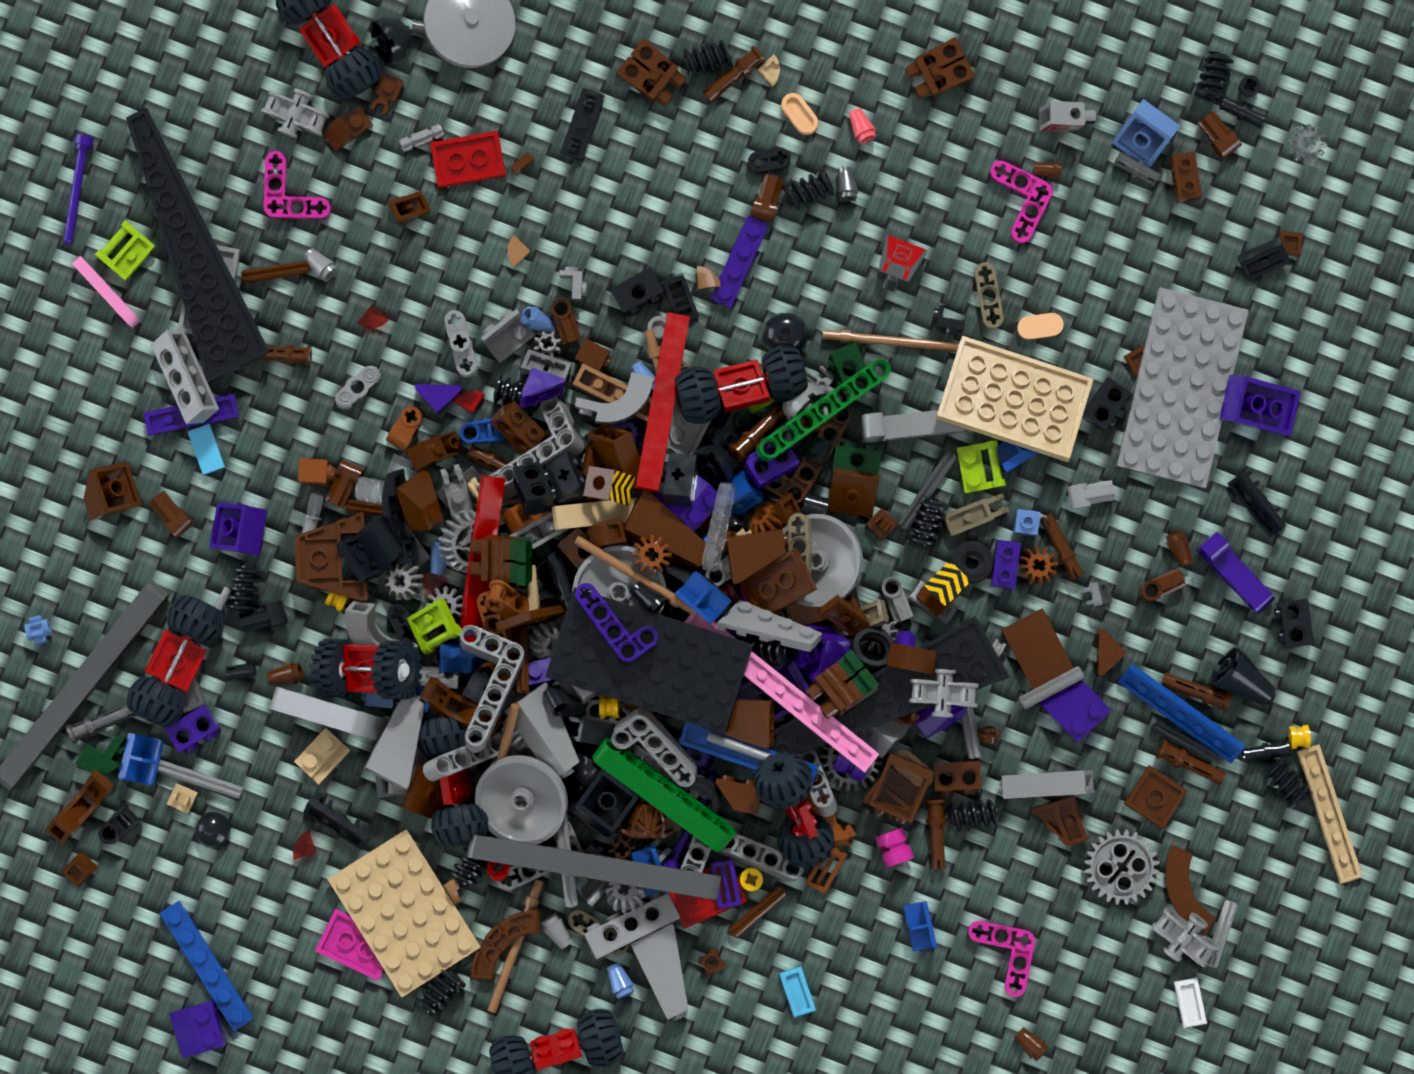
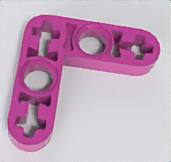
M279 151L268 153L265 159L264 211L266 214L275 219L321 220L327 218L331 213V205L325 198L286 197V158ZM275 156H278L279 160L282 161L277 166V171L282 172V175H269V171L274 172V165L270 163V160H274ZM275 178L282 182L281 188L277 191L269 188V182ZM275 201L278 206H285L284 201H288V214H284V209H277L276 213H273L268 208ZM295 202L303 203V212L294 214L291 211L292 204ZM307 202H311V207H318L319 203H323V206L327 207V209L323 210L322 214H319L317 210H310L311 215H307Z
M997 161L990 169L991 178L995 182L1027 197L1011 229L1013 241L1023 244L1031 238L1051 198L1052 187L1046 181L1005 161ZM1000 166H1003L1005 173L1010 175L1011 170L1016 173H1014L1010 183L1006 181L1009 177L1005 175L997 177V171L994 169H999ZM1024 176L1028 182L1027 186L1024 188L1017 187L1015 185V178ZM1043 186L1046 188L1045 192L1048 195L1041 197L1039 203H1043L1041 207L1037 202L1030 201V198L1035 200L1038 195L1036 188L1040 189ZM1029 206L1035 207L1038 210L1037 217L1033 219L1028 218L1025 214V209ZM1020 218L1027 223L1033 224V227L1029 224L1027 225L1025 233L1028 235L1027 237L1022 236L1021 239L1017 237L1018 233L1015 231L1016 229L1020 230L1024 223L1019 221Z
M983 921L972 922L968 927V935L973 941L1011 949L1004 988L1012 997L1021 996L1026 990L1035 944L1033 934L1027 930ZM981 925V929L989 931V926L993 927L991 941L986 940L988 935L981 934L979 938H976V934L972 932V929ZM999 929H1004L1008 934L1007 940L1003 943H999L995 939V933ZM1012 931H1016L1015 937L1021 938L1023 934H1027L1030 944L1027 943L1025 947H1021L1020 942L1013 941L1014 945H1009L1012 939ZM1017 957H1023L1026 960V966L1022 970H1016L1013 966V961ZM1011 971L1017 974H1024L1023 979L1021 977L1018 979V984L1022 985L1021 990L1017 989L1016 993H1012V988L1009 987V984L1014 983L1015 976H1010Z

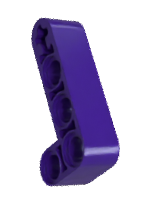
M1218 532L1213 533L1196 549L1197 552L1251 610L1259 615L1275 600V597L1230 550L1231 546L1226 539Z
M583 583L577 587V602L622 662H634L656 645L658 636L655 629L644 626L630 636L592 584ZM584 589L587 592L592 591L590 597L593 602L597 599L600 601L593 604L590 609L587 608V606H590L588 599L580 598ZM604 608L607 615L604 619L598 620L593 615L594 610ZM618 627L621 634L618 638L612 639L607 634L608 629ZM642 633H652L654 640L650 644L643 643L640 639ZM624 646H632L635 653L632 657L626 658L621 654Z

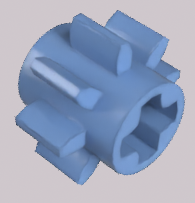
M40 615L30 617V623L24 625L28 641L34 640L35 644L48 642L47 636L52 635L49 620H42Z

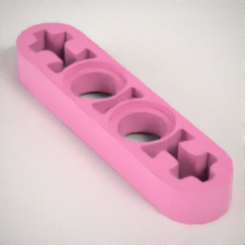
M79 256L72 263L132 329L141 321L82 256Z

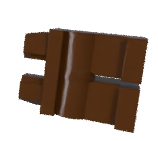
M956 37L916 57L915 61L905 68L910 80L920 75L924 80V83L914 87L919 99L929 96L935 98L975 79V75L967 59L964 58L965 55Z
M644 38L616 72V76L619 79L628 83L652 103L656 101L663 106H666L673 97L664 89L667 84L670 83L679 90L686 81V78L678 71L679 67Z

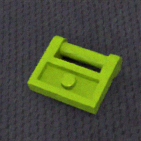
M124 220L120 230L95 255L127 281L156 246ZM128 233L133 235L114 259L111 260L108 256Z
M998 440L957 448L965 494L1006 486L1005 479H1002L998 458ZM983 450H988L993 481L990 482L986 480L981 453Z
M444 598L436 600L407 618L422 652L426 655L434 652L436 647L451 638H458L462 630L456 624ZM442 625L445 626L447 631L431 640L428 639L427 634Z

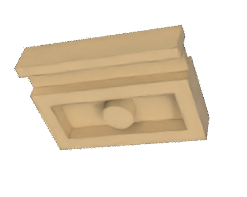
M532 565V581L528 584V595H526L529 602V611L540 609L539 583L536 573L537 566Z
M325 728L294 762L320 785L351 750L329 729Z

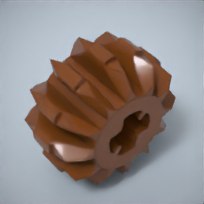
M773 502L763 503L751 515L752 519L748 524L750 526L749 530L752 533L784 529L785 524L782 525L772 505Z
M650 535V543H647L646 539L641 537V541L644 544L643 547L637 543L634 544V547L641 551L640 553L632 552V556H640L641 558L634 562L635 566L641 562L644 563L640 569L641 572H644L646 567L650 566L649 574L653 575V566H656L657 570L661 573L663 570L659 564L662 562L666 566L669 565L668 561L663 560V556L671 557L672 553H663V550L670 546L668 543L662 547L659 546L663 541L662 537H659L657 543H654V535ZM649 548H654V552L659 554L655 561H649V557H645V552H649Z
M1035 546L1034 555L1031 550L1027 549L1025 552L1029 559L1024 556L1020 557V560L1025 562L1026 565L1018 566L1019 570L1026 569L1027 571L1021 577L1024 579L1030 575L1029 584H1033L1035 578H1037L1038 586H1041L1043 583L1042 577L1049 583L1051 578L1047 573L1053 576L1057 574L1055 570L1050 569L1051 567L1058 566V562L1050 563L1055 554L1052 553L1048 557L1045 556L1048 552L1046 547L1040 554L1039 547ZM1034 560L1036 562H1043L1042 572L1039 569L1036 571L1033 569L1032 566L1035 565L1033 563Z

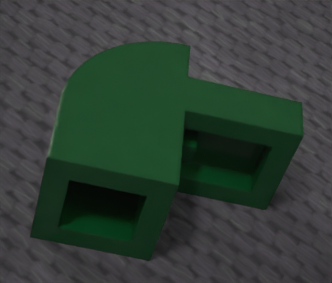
M116 734L105 752L92 744H87L75 764L89 773H93L95 770H98L102 775L113 773L121 767V763L115 760L116 756L120 758L124 753L127 739Z

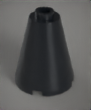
M1233 647L1226 652L1218 662L1221 665L1217 672L1213 670L1211 674L1210 684L1214 687L1259 706L1269 705L1275 699V687L1239 647L1237 649Z

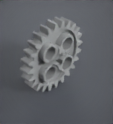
M1115 829L1114 836L1107 831V839L1105 840L1098 836L1100 844L1091 843L1095 850L1093 852L1086 851V854L1091 859L1084 860V863L1090 865V868L1083 871L1091 874L1086 879V882H1094L1091 890L1099 889L1098 897L1106 894V902H1109L1114 897V902L1117 905L1120 899H1123L1124 904L1127 905L1130 897L1134 902H1137L1138 894L1145 898L1143 890L1152 891L1149 883H1157V880L1152 875L1160 872L1153 869L1154 865L1159 864V861L1152 859L1157 852H1149L1152 844L1144 845L1145 837L1137 840V832H1134L1130 837L1127 829L1124 830L1123 835H1120L1119 830ZM1117 844H1122L1125 847V853L1122 857L1115 856L1113 852ZM1134 850V855L1125 864L1126 871H1120L1114 881L1109 884L1108 880L1119 868L1116 864L1118 862L1123 863L1129 853ZM1140 858L1144 866L1142 870L1137 872L1132 868V862ZM1107 862L1111 866V871L1108 875L1104 876L1100 873L1099 867L1102 863ZM1121 877L1129 879V886L1125 890H1121L1118 887V880Z

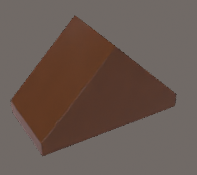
M421 191L387 202L399 228L431 212Z
M1104 629L1097 630L1096 676H1103L1127 653Z
M891 643L887 666L933 675L937 652Z

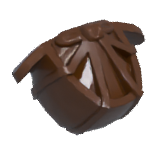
M637 800L624 820H622L624 829L619 826L616 829L617 833L624 837L639 839H662L674 833V828L665 831L664 814L646 800Z

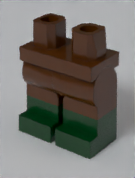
M487 535L484 538L472 540L470 542L471 553L481 554V561L473 560L471 562L470 574L481 577V581L502 580L526 586L532 581V560L530 559L532 558L533 537Z
M851 649L839 661L816 676L814 683L807 689L806 693L813 702L821 696L826 698L828 702L820 707V711L828 719L836 714L840 717L845 711L876 692L879 684L867 668L864 669L863 663Z

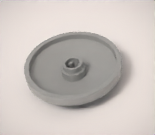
M429 0L424 11L423 26L428 43L442 59L459 67L479 68L495 62L508 49L515 32V15L509 0Z
M809 514L807 516L811 520L812 536L811 577L818 590L796 603L808 607H822L836 595L844 599L854 589L861 575L863 555L859 540L848 525L832 516ZM799 518V521L794 524L796 527H799V534L794 533V537H805V534H800V528L805 525V522ZM788 525L785 526L784 529H783V534L787 533V536H788ZM800 540L795 543L794 548H798L801 554L805 551L806 545Z
M610 546L602 549L666 588L663 574L657 570L656 566H653L654 573L650 575V566H647L645 571L641 572L640 569L644 563L641 562L639 565H634V562L641 558L640 556L633 557L632 552L640 553V550L629 546ZM590 555L582 563L576 573L573 590L574 587L577 588L583 583H589L596 588L601 596L643 609L634 596L629 593L637 581L594 555ZM664 605L657 614L661 615Z
M514 755L497 760L485 770L476 787L475 804L486 812L489 819L488 830L496 837L539 844L551 838L564 822L568 809V797L562 780L551 767L532 757Z

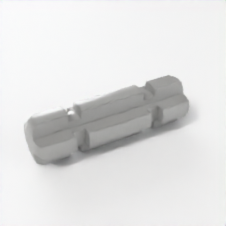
M437 124L432 126L431 130L427 128L412 134L411 138L407 136L400 139L402 150L407 152L412 150L414 146L417 148L432 142L434 138L437 140L444 137L441 125Z

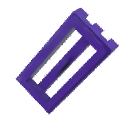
M733 859L710 863L712 875H717L716 867L720 866L727 903L722 904L719 888L718 908L724 909L742 905ZM725 865L730 866L736 898L735 902H731Z

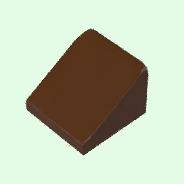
M80 852L70 861L62 873L79 888L98 867L89 857Z

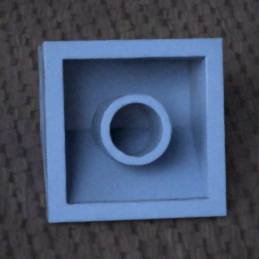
M1143 99L1111 143L1136 161H1143V165L1150 168L1180 125Z

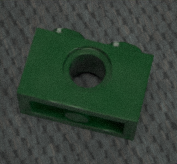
M856 342L830 352L831 358L827 359L831 371H836L838 374L837 386L852 377L843 373L845 365L854 366L856 373L866 367ZM861 379L855 380L856 386L859 389H864V382Z
M840 442V446H835L831 474L833 475L834 468L879 475L882 451H877L876 446L863 445V449L854 448L853 443ZM855 454L860 455L863 458V464L859 467L853 466L850 462L851 456Z

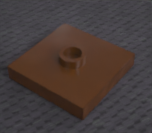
M834 468L827 511L872 518L880 475Z
M418 764L401 808L432 819L435 811L448 808L449 804L444 805L440 781L428 780L423 773V766Z
M1148 765L1123 804L1159 828L1164 829L1188 790Z

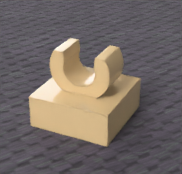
M176 783L167 805L189 814L198 792Z

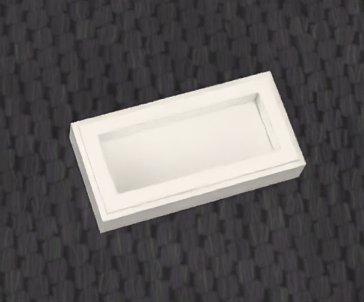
M1198 978L1175 981L1174 986L1183 1028L1207 1024Z

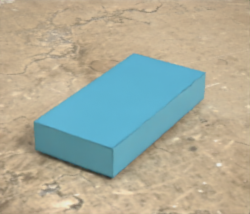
M210 424L188 431L203 475L226 468Z
M799 966L779 973L794 1018L816 1011L802 967Z

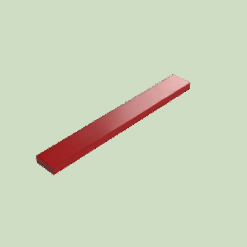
M667 312L636 480V489L657 493L659 491L677 392L675 378L680 374L690 316Z
M481 475L472 540L484 538L487 535L497 536L506 478ZM470 551L459 626L463 629L465 626L473 625L484 630L477 606V598L481 593L490 589L489 584L491 581H481V577L470 574L471 562L473 560L481 561V554L471 553ZM468 635L464 639L467 642H474L477 638L473 635Z

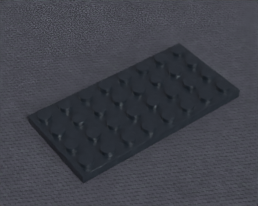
M574 587L545 677L725 734L753 644L657 613L652 615L644 609L601 596L630 636L644 626L652 627L657 632V643L652 649L634 662L624 663L618 658L577 602V588ZM582 590V596L580 598L588 599V601L590 602V606H587L588 609H590L593 604L600 602L598 599L595 602H593V600L590 597L591 592ZM597 608L594 610L593 615L596 619L602 620L606 617L607 612L604 608ZM611 627L608 629L607 634L610 638L616 639L620 636L621 631L618 627ZM644 632L641 634L640 639L643 643L650 644L654 640V636L650 632ZM624 646L621 650V654L626 658L632 657L635 653L632 646Z

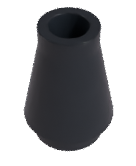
M639 582L629 592L643 609L652 615L658 613L665 603L661 594L641 585Z

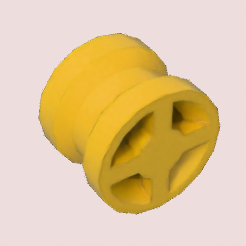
M329 593L325 605L334 606L338 612L342 613L350 598Z
M600 695V718L604 719L607 716L620 718V701Z
M1303 725L1301 728L1289 726L1288 739L1291 749H1296L1298 746L1310 748L1311 737L1308 725Z
M747 868L740 875V883L744 889L755 891L761 887L763 877L759 870Z

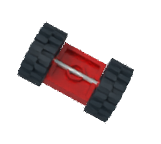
M323 639V641L318 643L319 646H315V654L311 655L313 664H310V669H312L310 679H314L312 683L313 688H316L317 694H320L322 697L345 698L351 696L350 693L368 692L377 693L383 699L407 700L416 694L415 688H419L420 683L418 680L422 678V674H420L422 664H419L421 656L417 655L419 650L417 647H414L415 644L409 641L387 640L379 645L353 644L352 641L347 639Z

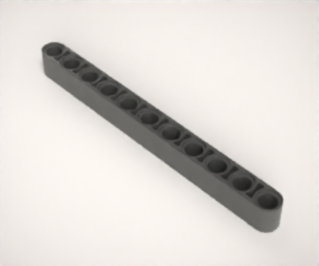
M150 580L0 765V784L8 791L12 792L169 598L170 594L153 580Z
M474 835L473 839L469 842L467 857L714 900H718L721 876L488 836Z

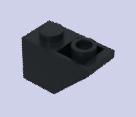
M564 716L563 718L571 742L600 746L605 738L612 737L615 728L614 724L569 716Z

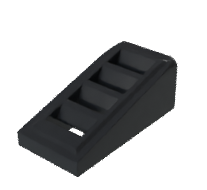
M679 273L661 280L672 313L679 314L678 312L690 308L692 312L684 315L690 316V320L698 318L699 315L684 274ZM677 282L681 283L680 286L669 289V285ZM680 291H684L685 293L675 298L672 297V294H675ZM687 299L688 303L676 307L675 303Z

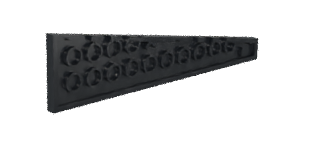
M146 107L126 117L151 196L180 296L186 310L187 319L190 323L192 335L198 349L207 383L210 384L271 352Z
M974 616L919 647L937 652L933 675L886 666L872 674L879 684L876 692L845 711L840 717L838 714L833 717L856 734L934 706L935 704L909 703V699L912 698L913 684L910 683L911 679L937 681L935 669L956 670V674L953 675V682L979 684L976 690L1008 679L1010 676L978 619ZM826 700V701L820 703L819 706L821 707L822 705H824V704H825L826 702H828V701ZM794 718L774 730V747L768 749L799 755L828 743L797 718ZM737 764L742 774H746L755 770Z

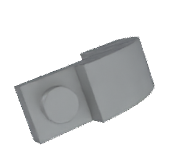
M631 372L627 390L620 399L612 403H599L577 397L575 409L579 410V414L592 417L593 413L597 414L595 420L597 424L608 425L626 421L636 415L646 404L651 394L654 378Z
M353 600L345 610L346 628L353 644L379 645L387 640L399 641L389 638L379 629L375 619V604ZM413 643L415 644L414 647H417L419 650V644Z

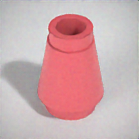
M861 108L852 110L849 116L855 139L859 140L860 144L872 141L876 138V128Z

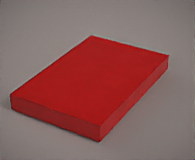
M498 131L430 142L438 189L506 177Z
M725 865L731 902H735L736 898L730 866ZM719 866L716 867L717 876H721L720 894L722 904L727 903ZM711 867L702 870V873L712 874ZM736 875L741 904L748 900ZM669 892V896L680 916L684 929L734 908L719 909L717 900Z

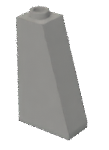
M545 682L515 703L520 706L515 727L536 758L547 764L558 776L564 779L574 772L572 767L579 763V760L561 716H553L543 698L544 691L549 688ZM510 707L505 710L507 715L509 713Z
M416 694L412 695L410 699L398 701L363 768L365 771L404 791L407 790L410 784L425 703L421 702L422 698Z
M1093 770L1004 775L1002 780L999 781V792L1003 794V799L1094 793Z
M670 923L632 942L631 946L667 1020L672 1018L673 1021H676L686 1016L685 1011L688 1010V1003L675 927L673 923Z

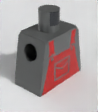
M886 235L878 274L886 277L882 289L895 293L899 282L908 285L924 259L927 250Z

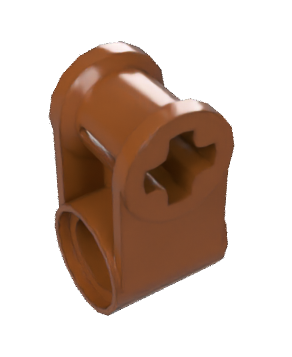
M413 406L404 408L398 420L391 428L386 441L406 452L422 423V412ZM416 411L415 416L418 417L416 422L412 420L408 423L409 418L406 417V414Z
M492 580L490 582V593L484 601L487 608L499 614L503 619L529 611L527 598L510 587L508 583L502 580Z

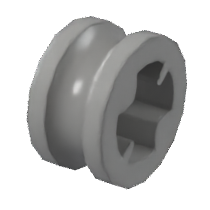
M996 638L992 646L998 657H1000L1006 644H1000Z

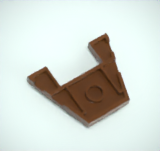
M364 512L295 536L297 584L357 601L368 602L367 581L360 583L359 580H342L341 553L336 547L341 541V535H357L364 527Z

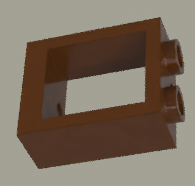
M890 752L869 802V805L872 806V811L883 816L885 812L894 816V821L904 825L907 822L912 823L934 770ZM892 764L924 778L909 814L877 801Z

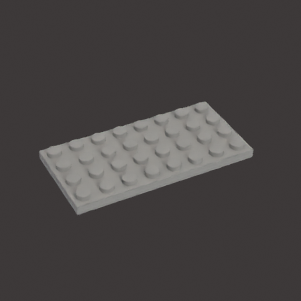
M1161 287L1158 288L1116 467L1206 488L1222 420H1219L1226 387L1229 375L1234 373L1248 315L1247 309Z

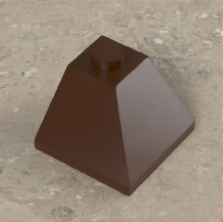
M128 461L89 470L83 500L90 521L109 517L142 505Z
M428 468L423 469L395 488L409 530L429 531L444 521L443 510Z

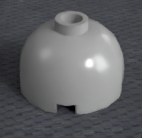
M808 382V388L803 393L790 401L782 403L785 417L788 421L792 420L827 394L816 384ZM819 405L818 409L820 413L825 408L824 405Z

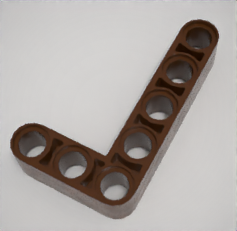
M849 406L843 409L848 414V418L845 421L837 420L834 415L824 423L817 435L825 439L823 432L827 429H832L836 433V438L829 441L834 446L827 459L852 418V411ZM804 457L792 479L784 475L779 478L781 480L779 488L773 489L768 484L763 489L782 497L788 494L790 489L796 488L801 492L800 499L795 500L798 505L804 500L806 493L810 490L824 465ZM757 464L761 468V473L766 472L764 465ZM802 469H810L813 477L808 481L803 480L800 477Z

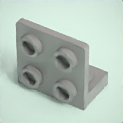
M517 309L514 311L508 310L500 317L501 322L496 326L491 324L482 331V342L500 364L536 336L532 329L525 328L524 324L521 323V314Z

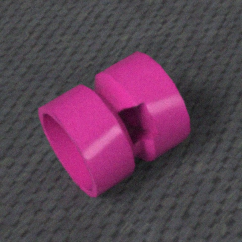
M903 827L875 837L879 849L884 851L882 858L886 868L914 858L910 845L905 844L907 837Z

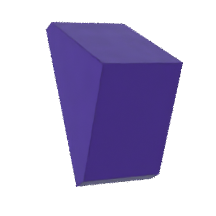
M532 368L521 393L520 408L523 409L562 395L565 380L562 377Z
M415 384V390L438 415L462 393L463 389L460 385Z

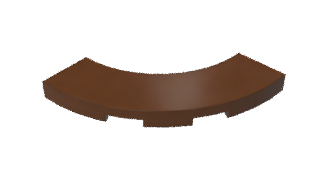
M1171 844L1165 863V881L1169 899L1177 914L1186 921L1190 919L1189 915L1191 913H1195L1203 918L1208 926L1200 932L1207 936L1216 916L1206 911L1196 900L1189 881V867L1193 854Z
M540 910L519 912L496 924L487 933L480 948L475 953L470 980H495L497 965L504 951L517 939L529 934L540 933Z

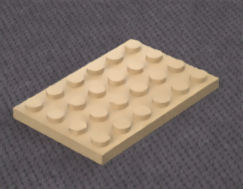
M962 336L936 419L1068 462L1093 378Z
M407 829L327 879L401 998L440 974L441 969L446 970L480 948L477 940Z

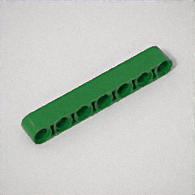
M884 359L873 361L757 445V457L762 461H770L886 379L891 372L889 363ZM874 366H879L882 369V376H877L874 373ZM856 379H861L864 382V389H859L856 386ZM837 392H842L846 395V402L838 400ZM819 405L827 407L828 415H822L819 412ZM801 418H806L809 421V428L801 426ZM782 431H787L791 434L792 439L790 442L782 438ZM764 444H769L773 448L772 455L764 452Z
M605 738L593 754V761L712 850L722 852L735 836L736 832L729 823L627 748H616L612 744L611 738Z

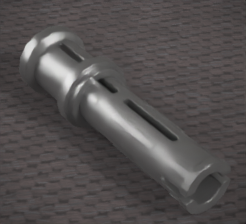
M127 704L93 718L87 716L83 721L76 724H67L66 729L72 743L76 744L77 740L89 735L93 737L97 734V731L138 715L131 712Z

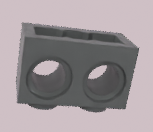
M528 349L520 368L519 381L525 384L531 369L535 368L562 377L565 380L564 394L570 380L572 363Z

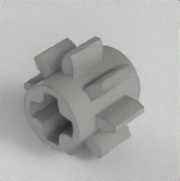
M542 331L540 339L534 338V342L539 344L534 347V351H540V353L553 357L555 352L561 353V349L556 346L561 344V339L554 338V331L551 334H545ZM548 342H551V346H548L547 349H544V345H547Z

